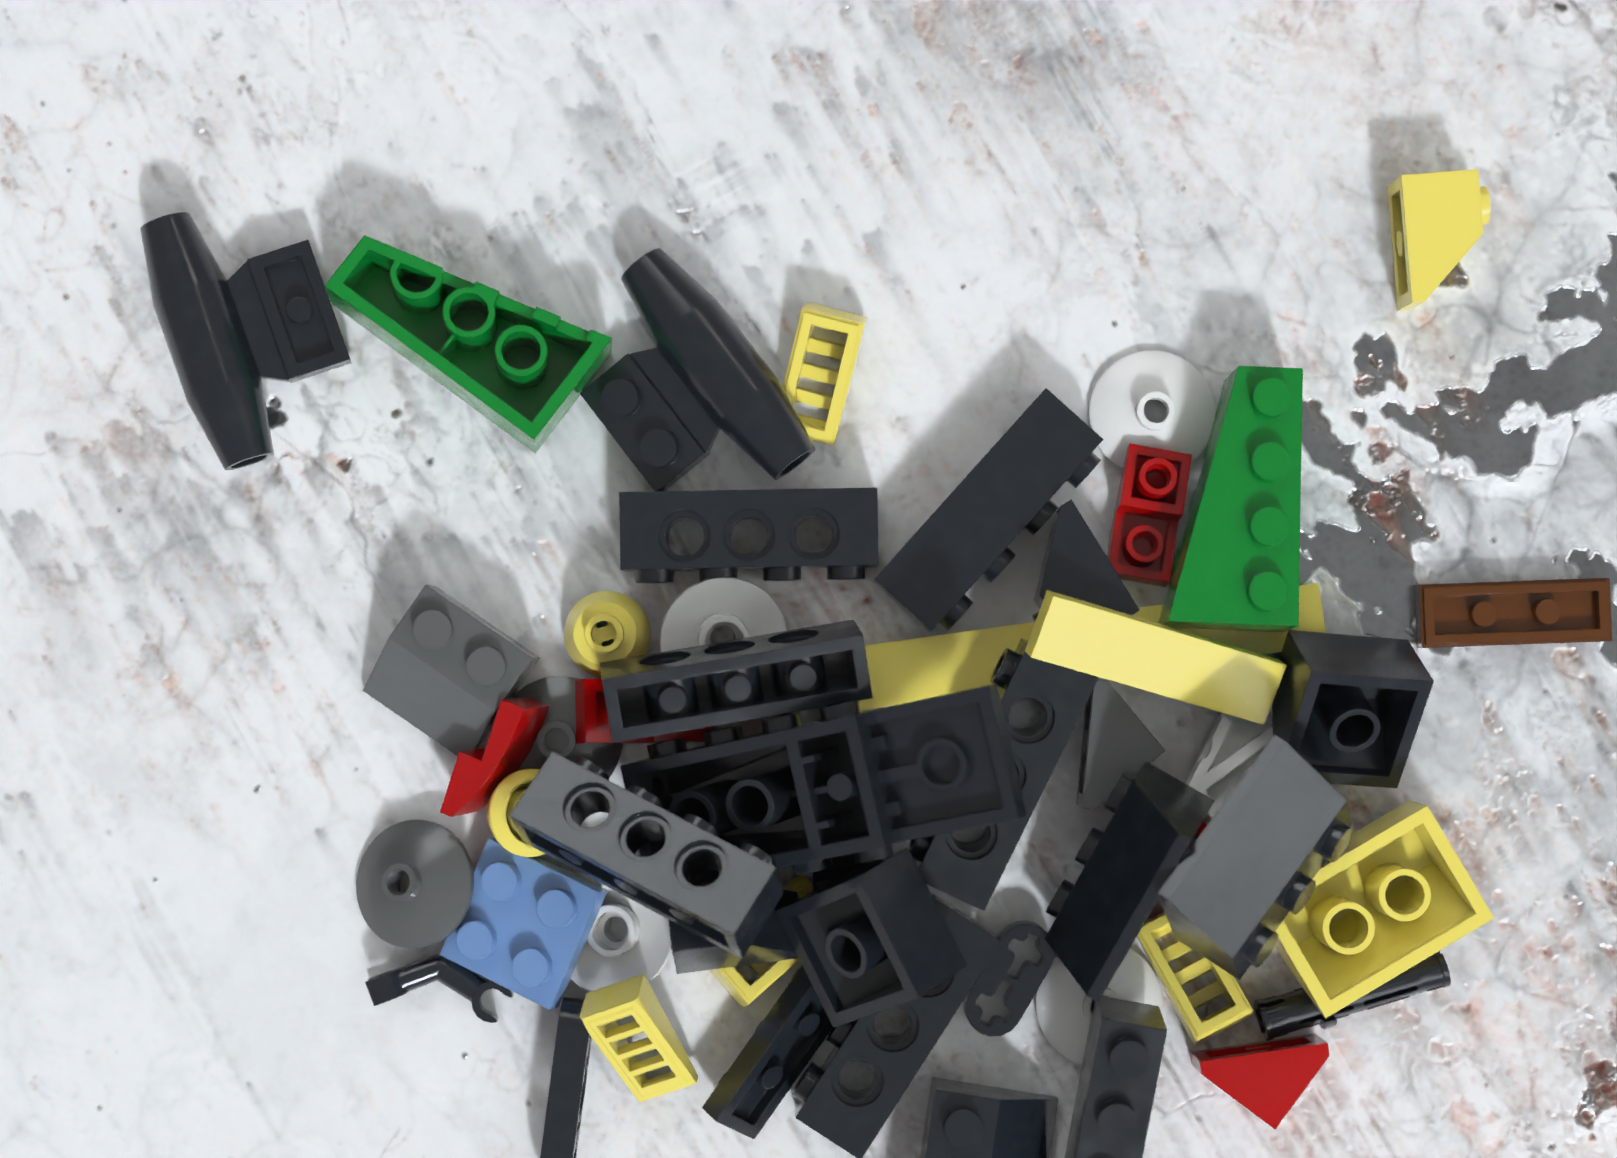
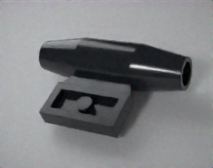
M173 213L147 222L140 230L153 306L191 410L225 470L243 468L273 456L274 449L261 378L293 383L351 363L309 240L249 258L226 280L190 213Z
M661 248L654 249L643 255L623 273L621 281L657 348L631 354L627 353L580 392V395L654 491H666L709 456V452L720 429L775 480L793 471L815 451L808 433L778 378L720 303Z

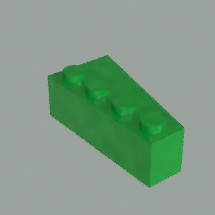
M365 235L324 285L332 305L535 454L579 398L580 392L588 386L611 356V337L591 329L590 331L584 330L561 320V317L539 307L534 309L500 295L498 290L479 282L474 284L443 271V268Z
M1238 366L1225 379L1203 458L1205 459L1197 487L1193 492L1188 511L1189 517L1180 549L1176 554L1171 572V582L1158 623L1182 629L1286 632L1298 626L1303 368Z

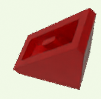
M1316 1034L1190 1052L1192 1065L1204 1077L1274 1129L1278 1127L1330 1056L1328 1043Z

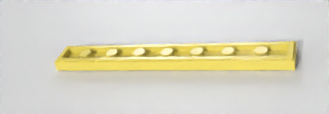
M1319 583L1299 585V624L1290 630L1326 633ZM1164 604L1139 607L1140 610L1133 614V616L1158 623ZM1035 622L865 645L873 698L860 700V709L893 706L992 684L990 683L992 673L1003 651L1006 648L1015 651L1021 638L1028 641ZM1176 628L1260 654L1282 652L1288 632Z

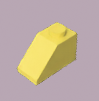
M1478 169L1406 174L1399 176L1387 186L1397 311L1411 310L1425 302L1484 233L1483 225H1487L1489 222L1491 204L1488 189L1485 186L1480 187Z

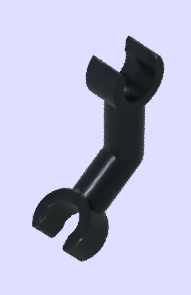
M434 954L401 968L384 972L369 978V981L365 982L373 1005L376 1006L402 996L409 991L439 981L471 1001L476 1016L490 1023L497 1022L498 1017L483 1007L481 1003L482 994L486 990L497 989L510 998L514 996L513 991L489 979L484 980L467 968L439 954Z

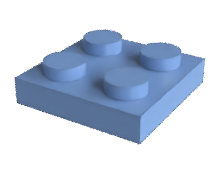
M495 837L488 838L474 871V889L469 909L460 925L446 938L439 955L552 1010L560 1005L608 890L539 856L523 857L512 854L505 850Z

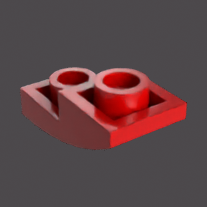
M1129 443L1107 550V558L1120 579L1166 587L1170 583L1178 523L1184 514L1192 454Z

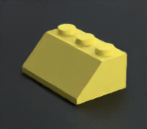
M1409 800L1353 833L1350 843L1338 860L1335 862L1325 861L1313 878L1316 881V886L1305 907L1296 915L1289 912L1275 932L1278 934L1275 948L1323 1017L1327 1018L1494 919L1428 805Z

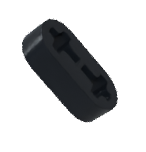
M1015 921L1007 925L998 935L1002 942L963 1001L964 1012L968 1021L979 1033L992 1037L1002 1036L1012 1031L1021 1020L1050 970L1055 953L1044 939L1047 932L1038 924L1030 921ZM1029 934L1037 936L1034 946L1041 953L1040 959L1036 963L1025 960L1015 977L1007 973L1015 958V954L1008 947L1010 941L1013 938L1024 941ZM1002 980L1008 982L1010 985L1002 1000L1009 1009L1008 1014L1004 1018L999 1015H993L988 1022L981 1020L983 1010L976 1002L977 998L981 993L985 996H993Z

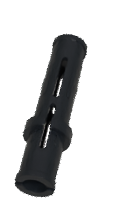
M1440 951L1327 1018L1323 1017L1303 987L1281 995L1255 1000L1253 1005L1261 1033L1264 1034L1266 1041H1270L1288 1033L1320 1025L1322 1029L1336 1026L1337 1019L1349 1016L1350 1014L1370 1010L1426 991L1429 992L1448 987L1451 984V978L1443 954H1440Z

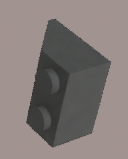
M425 584L388 638L363 691L458 756L460 751L479 748L493 727L501 700L512 699L540 657L437 586Z

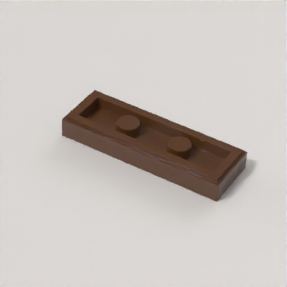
M1610 578L1414 585L1417 648L1612 641Z

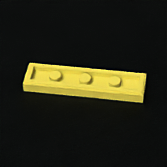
M1049 590L1046 591L1025 652L1030 657L1263 725L1287 667L1285 663L1274 657Z

